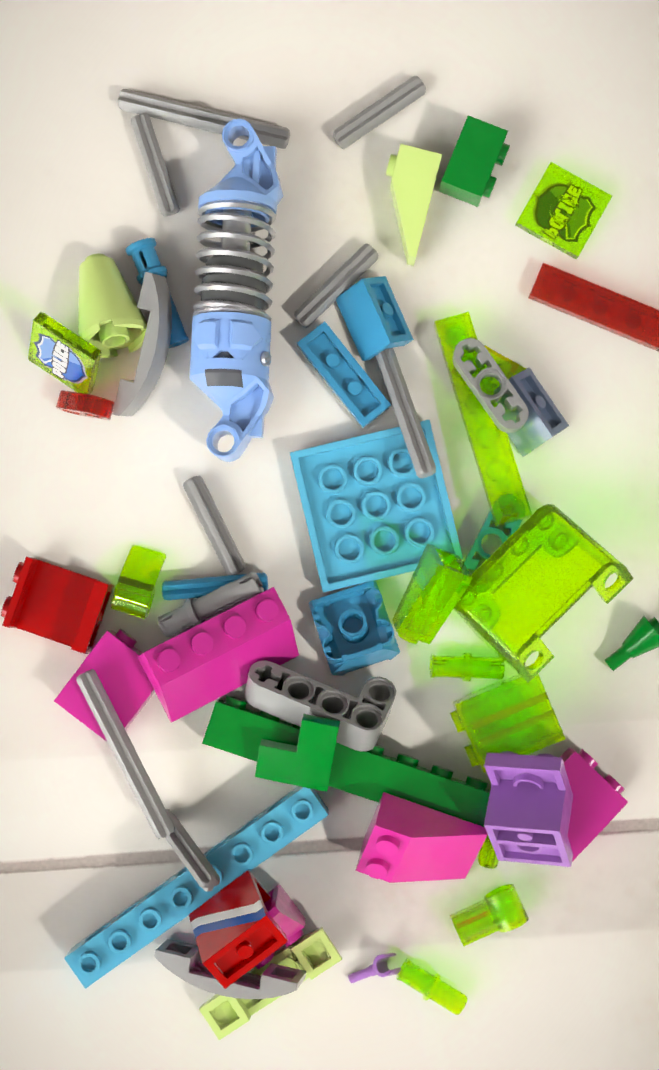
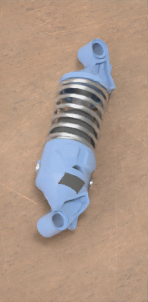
M239 118L229 121L222 132L223 142L235 162L234 168L217 185L199 197L198 215L200 218H198V224L210 231L200 233L197 236V240L202 245L211 248H205L196 253L197 259L206 263V266L195 270L197 277L202 279V284L194 288L195 293L201 296V301L193 305L195 312L193 313L191 358L189 361L190 380L217 404L223 412L222 418L208 433L206 441L210 452L225 462L239 459L252 438H263L264 417L268 413L274 399L269 384L272 318L265 310L272 305V300L266 293L273 287V283L267 276L274 269V266L268 259L274 255L275 249L269 242L275 238L276 232L270 225L276 220L277 205L283 198L280 179L276 172V147L262 146L251 124ZM239 136L249 137L244 145H233L234 140ZM262 229L268 231V237L264 239L251 234V232ZM222 237V242H215L205 238ZM260 246L268 249L267 254L263 256L250 252V249ZM263 264L267 266V269H266V271H264V272H263ZM225 435H232L234 437L233 447L227 452H220L218 450L220 438Z

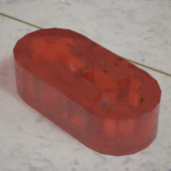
M61 390L56 408L79 416L110 421L115 402L90 394Z

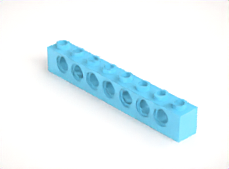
M298 786L204 853V856L220 876L219 885L214 886L212 891H204L189 870L184 867L72 947L64 959L86 989L187 917L248 869L251 871L327 817L329 809L315 789Z

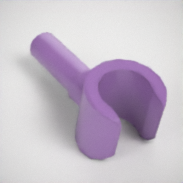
M396 953L378 955L369 967L349 974L350 983H355L375 975L380 977L397 975L401 971V967L390 970L387 966L388 958L396 956Z

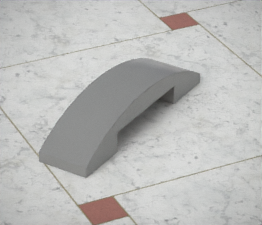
M145 272L137 308L150 311L135 379H120L113 415L133 416L149 398L164 368L172 330L171 299L164 276Z
M167 939L155 950V958L174 975L195 987L221 996L240 999L274 998L297 991L306 978V971L271 963L262 975L247 972L225 989L200 961L197 945Z

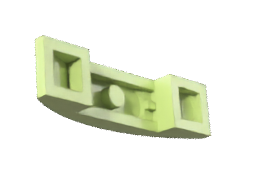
M323 927L301 937L292 945L274 953L275 956L260 969L254 967L248 972L262 975L268 966L274 963L306 971L305 980L308 978L312 980L340 962L342 957ZM216 994L204 1003L199 1010L218 1040H221L250 1021L253 1014L281 996L266 999H240Z

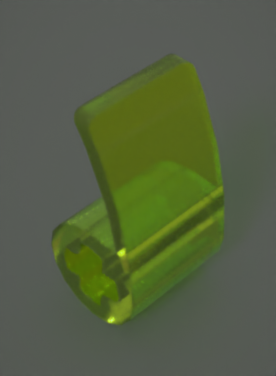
M132 545L112 596L111 609L146 619L154 600L155 585L165 562L166 554L138 545Z

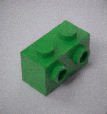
M468 115L442 178L439 192L476 207L479 206L482 196L489 198L497 180L496 177L491 176L495 164L503 165L510 145L504 143L508 131Z

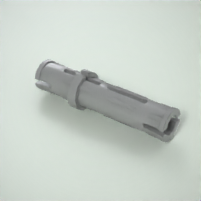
M252 571L197 599L190 598L178 609L159 616L158 621L161 622L159 627L166 637H171L187 627L197 626L205 622V619L262 593L264 589L261 587L263 586L261 580Z

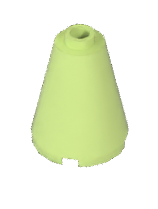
M100 253L88 256L79 266L78 344L87 356L112 358L118 356L117 350L128 347L130 353L142 347L147 321L140 308H137L138 304L115 261Z

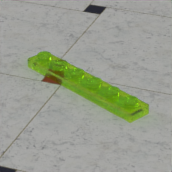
M465 312L436 320L433 326L495 527L529 518L532 516V512L508 435L497 428L453 365L452 357L457 344L467 338L477 339L470 314ZM465 349L463 350L464 355L461 360L463 362L470 360L474 364L476 371L472 374V377L475 378L481 370L486 368V365L480 369L475 363L477 352L469 353ZM483 378L480 381L481 390L488 395H494L490 378ZM496 402V403H493L492 405H493L494 407H497L498 403Z

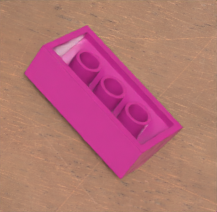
M272 587L149 649L138 656V659L172 723L246 684L250 667L254 663L266 660L282 665L299 656L291 619L275 588Z

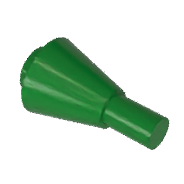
M643 616L624 640L623 646L605 659V662L613 671L631 657L635 658L659 647V622L655 617L648 621Z

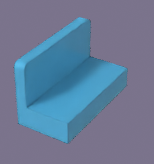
M386 276L362 278L336 298L337 305L362 361L372 359L385 349L405 346L414 340Z

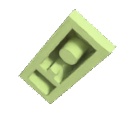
M400 144L398 155H390L386 176L392 177L390 190L407 265L414 266L442 154Z

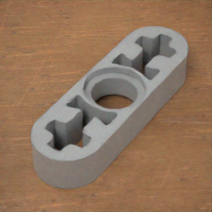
M467 338L460 341L455 347L452 357L454 367L498 429L505 433L519 431L528 419L527 405L479 340ZM465 349L469 353L477 352L475 363L480 369L484 365L488 366V368L481 370L475 378L472 377V374L476 371L474 364L470 360L465 362L461 360L464 355L463 350ZM485 377H493L500 383V391L494 395H488L481 390L480 381ZM504 394L509 396L504 401L508 410L514 411L516 409L519 411L516 418L517 423H514L512 419L507 421L503 419L506 411L501 403L497 407L492 405L498 402Z

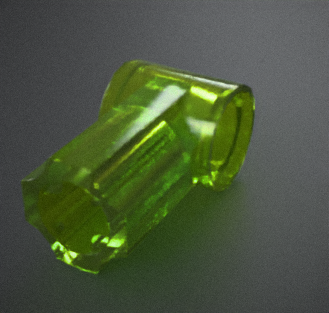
M514 884L498 887L484 896V900L450 915L463 946L497 931L502 933L514 930L529 920Z

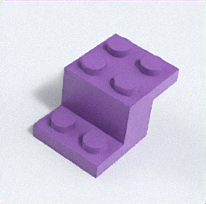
M511 751L487 753L484 766L491 782V790L484 826L499 861L571 867L573 852L568 839V829L573 793L562 757H555L546 753L538 754L537 756L518 755Z

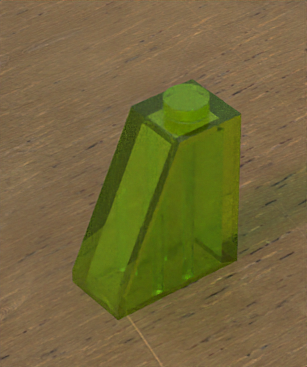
M427 543L392 619L399 637L410 643L417 644L418 641L430 645L471 583L472 576L460 556Z

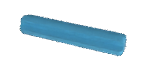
M256 573L263 585L261 587L264 591L268 590L267 574ZM247 574L164 581L162 583V596L164 600L199 598Z

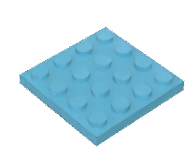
M430 420L420 422L436 466V473L426 478H419L417 476L400 427L290 452L323 593L463 559Z

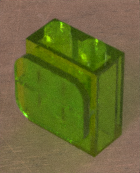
M534 669L527 670L506 680L497 681L452 702L455 711L449 713L457 733L464 731L469 745L464 746L467 758L472 767L478 765L483 773H486L484 764L487 753L511 751L518 755H529L566 739L537 670Z

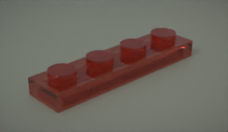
M543 263L528 296L529 299L659 352L658 309Z

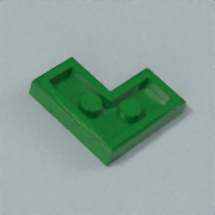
M303 714L297 746L262 739L259 746L255 777L327 792L340 721Z

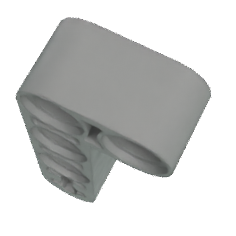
M266 660L258 661L250 667L245 689V699L251 706L301 727L303 714L340 721L337 743L361 752L369 751L377 744L396 696L394 684L383 677L368 679L357 698Z

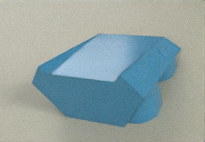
M376 581L366 582L308 603L332 675L344 676L346 673L385 660H392L400 653L395 633Z

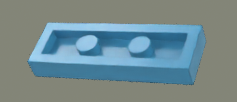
M325 321L297 342L298 348L362 428H365L391 407L390 402Z

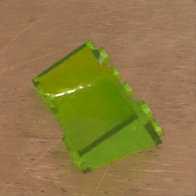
M546 504L537 509L522 526L456 589L452 598V606L475 635L529 683L555 657L540 638L592 586L600 598L608 604L634 578L626 566L557 506ZM613 573L618 575L616 581L610 587L605 588V583L609 576ZM539 651L536 661L529 666H525L527 658L532 653Z

